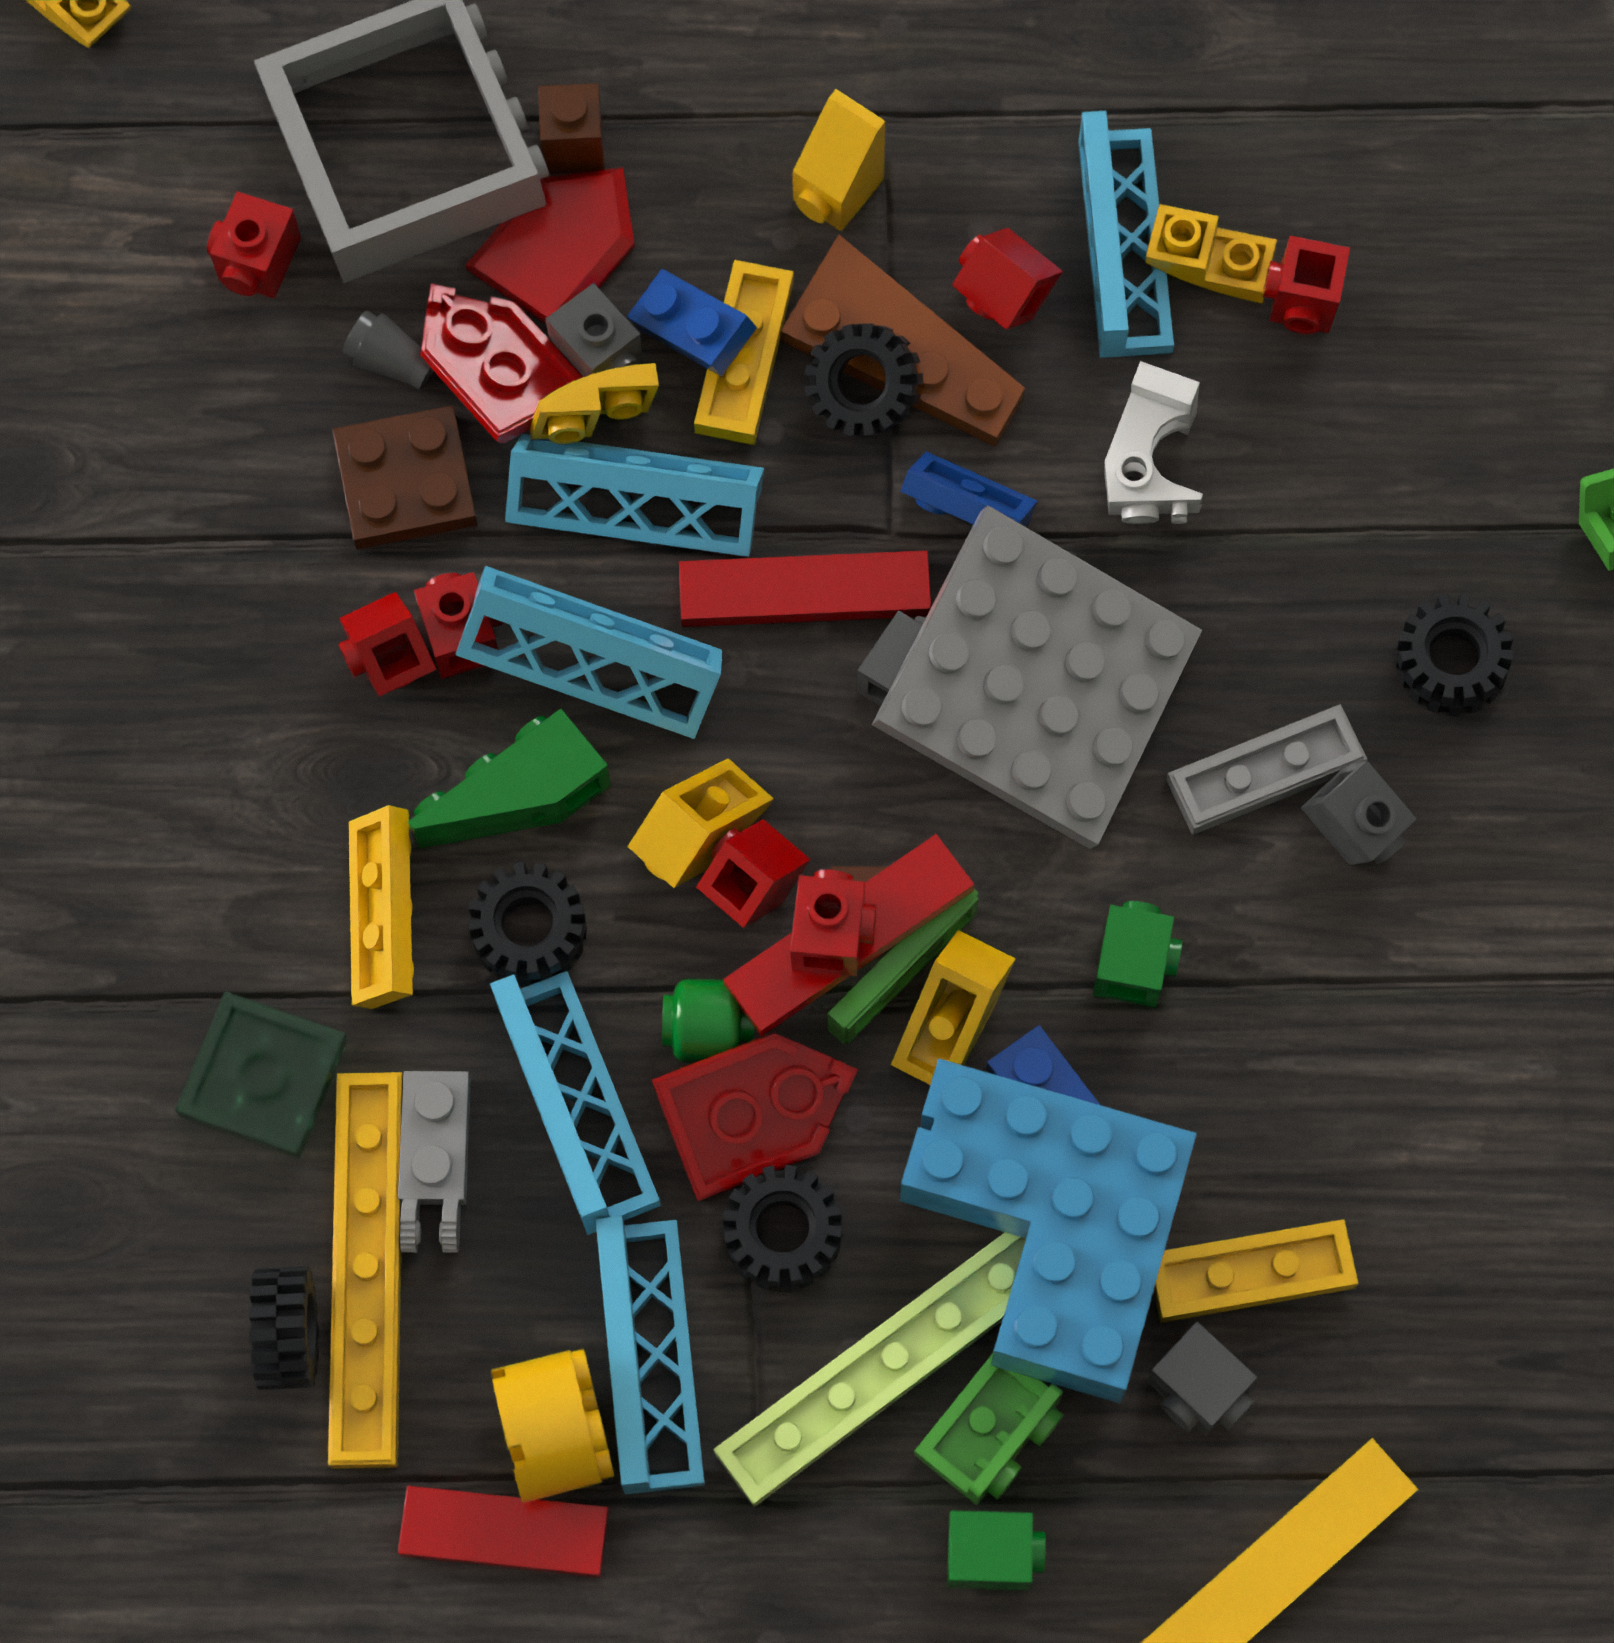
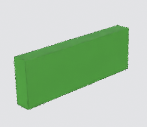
M974 889L972 893L897 943L828 1012V1031L843 1045L849 1044L946 947L958 930L962 931L977 915L979 893Z

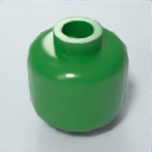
M683 979L677 983L673 995H663L662 1047H672L675 1058L681 1063L693 1064L741 1045V1042L754 1040V1026L743 1013L736 999L724 986L721 979Z

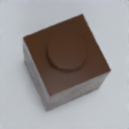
M599 83L538 86L540 143L549 175L605 170L603 116Z

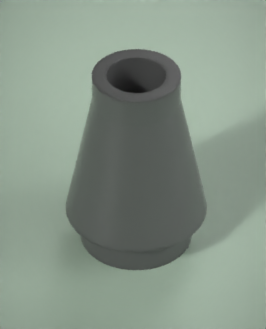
M366 310L353 326L342 352L353 358V366L409 384L419 391L425 387L434 372L420 356L421 346L384 313L376 316Z

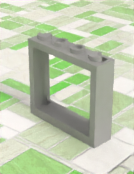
M412 0L254 60L263 87L343 283L546 206L540 179L550 176L545 160L537 144L527 148L521 134L529 131L525 115L516 96L506 100L501 86L508 84V79L496 49L485 53L480 39L488 37V34L475 3L465 7L463 0ZM455 33L513 167L349 229L294 93Z

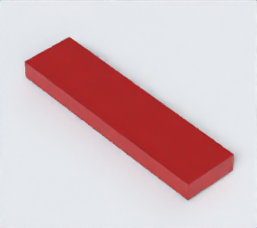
M928 550L679 561L682 627L894 618L898 610L909 617H927L931 609Z
M937 834L865 882V903L876 904L877 913L873 944L861 943L858 970L974 891V883ZM792 932L723 979L724 986L736 999L741 1010L761 1037L849 977L848 975L792 970L790 957Z

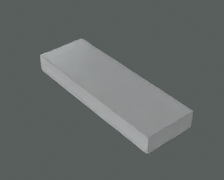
M1341 704L1169 772L1166 781L1191 834L1195 835L1329 781L1345 766L1367 761V757Z

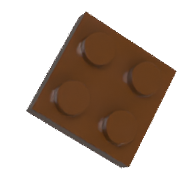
M453 405L332 429L356 550L478 525Z

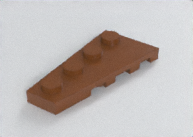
M838 235L783 326L781 342L814 357L810 353L815 345H822L825 341V335L831 331L842 329V326L874 323V325L894 329V334L904 336L910 342L907 347L911 353L917 352L920 363H917L916 367L918 373H923V384H918L916 393L921 394L918 404L912 406L996 447L1024 399L1025 387L842 236ZM859 355L854 357L843 370L844 373L882 392L885 388L886 376L884 369L876 359L870 356Z

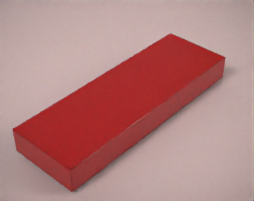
M407 1486L398 1554L402 1557L601 1578L609 1509L603 1506L538 1499L522 1503L519 1497Z

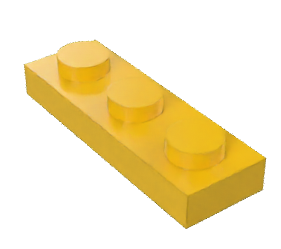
M734 260L724 303L747 315L757 328L722 376L707 369L694 421L695 434L755 445L781 338V330L784 325L794 284V271Z
M388 805L349 821L352 1006L374 1009L413 995L412 979L414 964L412 961L411 938L413 905L410 892L411 840L408 825L409 810Z
M1342 1219L1164 1250L1154 1287V1294L1160 1323L1351 1290L1355 1289L1359 1283L1345 1220Z

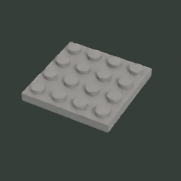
M987 505L980 511L872 726L1091 849L1099 844L1202 629Z

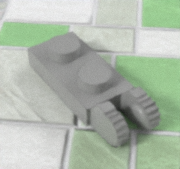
M404 1071L398 1187V1200L402 1203L400 1218L401 1252H417L418 1244L421 1242L420 1205H443L442 1222L439 1226V1242L442 1245L443 1253H458L461 1205H466L471 1091L469 1072Z

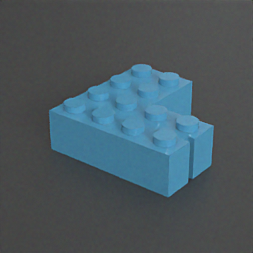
M938 1058L921 1116V1127L917 1128L902 1178L900 1202L1026 1238L994 1348L991 1365L1120 1404L1128 1385L1197 1133Z

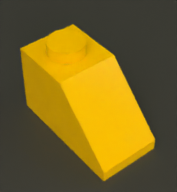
M837 89L828 98L793 169V200L796 201V205L801 212L817 223H824L826 221L842 232L884 180L886 121Z
M727 758L664 790L627 847L644 861L645 866L653 875L665 880L670 886L675 888L706 871L713 861L710 857L711 852L720 839L733 828L741 832L750 827L770 806L774 798Z
M958 930L932 966L891 1065L931 1085L938 1058L964 1066L994 1010L1016 958Z

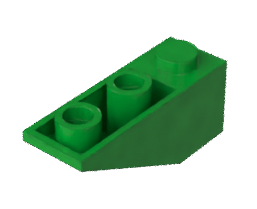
M560 709L549 718L539 716L528 722L517 733L515 737L516 742L496 756L494 753H489L478 759L466 771L464 776L466 779L446 794L444 791H437L425 798L414 810L413 815L415 817L408 821V825L414 842L421 849L562 823L611 786L608 765L564 711Z

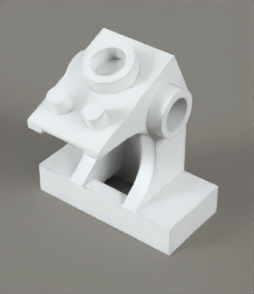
M1140 361L1131 384V394L1105 459V484L1109 515H1122V522L1147 524L1159 521V514H1171V523L1184 524L1187 523L1188 513L1200 512L1203 494L1172 483L1162 477L1154 466L1152 459L1153 451L1161 439L1176 431L1186 435L1189 434L1197 413L1200 382ZM1130 476H1137L1141 479L1138 481H1131L1127 478Z

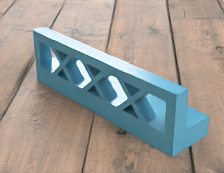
M1106 111L1082 112L1078 142L1100 358L1173 353L1174 340L1167 274L1151 266L1152 273L1137 288L1123 277L1122 259L1131 250L1146 261L1148 245L1142 242L1141 239L1148 233V240L1150 242L1159 207L1151 128L1108 131ZM1139 148L1141 165L1127 179L1112 169L1110 150ZM1141 180L1143 183V192L1136 187V185ZM1125 197H1128L1146 212V219L1133 233L1120 225L1117 220L1116 206ZM1152 288H1154L1155 301L1146 295ZM1136 305L1157 319L1158 335L1128 337L1127 315Z
M521 434L510 456L505 522L749 557L752 550L756 505L762 492L764 468L585 442L556 444L549 439L531 440L530 435ZM524 477L548 481L562 499L548 510L521 507ZM565 483L580 486L571 491ZM593 487L609 489L623 508L608 519L593 517L578 498ZM627 492L638 493L640 495L636 497L634 500H632V498L627 494ZM654 496L666 497L673 501L684 517L670 527L655 526L639 507ZM688 501L701 502V504L693 508ZM715 505L742 508L739 537L714 534L700 516ZM568 506L574 514L563 513L561 511ZM630 515L636 523L621 520ZM691 523L696 531L683 529Z
M485 566L477 586L473 607L456 650V656L695 739L721 675L722 650L488 566ZM485 615L510 624L519 642L497 650L474 641ZM525 630L536 633V635L529 637ZM558 641L571 646L579 663L556 671L543 666L535 649L550 642ZM586 652L595 654L596 656L588 658ZM525 653L528 660L519 658L517 656ZM613 662H618L631 668L638 684L616 692L602 686L595 670ZM645 672L652 674L656 677L648 680ZM585 674L588 681L579 679L577 677ZM677 683L698 692L688 716H684L662 708L654 691ZM645 696L647 702L641 701L637 698Z
M568 971L521 989L514 974L490 983L497 1007L587 1235L597 1232L595 1220L597 1218L622 1216L623 1221L660 1207L659 1197ZM562 993L569 1012L559 1033L555 1034L535 1026L527 1006ZM574 1025L582 1044L568 1039ZM541 1041L553 1045L548 1057ZM563 1050L589 1060L592 1069L581 1092L556 1081L553 1070ZM597 1083L605 1101L591 1096ZM564 1098L576 1102L571 1114L568 1111ZM585 1107L609 1115L613 1120L615 1127L604 1149L581 1141L578 1136L576 1127ZM620 1140L628 1159L614 1154ZM586 1155L599 1160L594 1172ZM610 1164L634 1174L642 1194L607 1207L599 1185L608 1165Z
M622 1216L597 1218L595 1220L620 1476L624 1494L705 1486L677 1220L624 1225ZM665 1238L668 1262L649 1283L629 1267L627 1242ZM668 1276L670 1278L672 1300L658 1290ZM630 1280L644 1290L634 1303L632 1301ZM651 1297L671 1311L674 1317L675 1327L657 1348L635 1331L634 1318ZM675 1341L678 1365L665 1355ZM637 1345L651 1355L640 1370ZM658 1362L680 1379L681 1384L680 1395L664 1414L643 1399L641 1383ZM682 1406L685 1431L671 1421ZM644 1411L657 1421L647 1436ZM666 1428L687 1445L689 1471L650 1475L647 1450Z

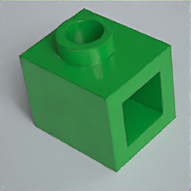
M1127 901L1123 903V907L1110 904L1093 996L1156 1008L1162 989L1164 976L1176 978L1183 940L1171 938L1174 916L1161 914L1159 907L1146 902Z
M950 1511L948 1519L947 1588L1029 1590L1032 1584V1573H1044L1045 1532L1033 1531V1513Z

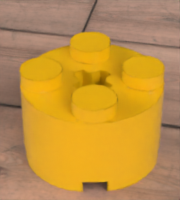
M584 1349L573 1352L567 1350L491 1370L503 1430L512 1462L515 1465L513 1471L522 1503L602 1483V1479L614 1477Z

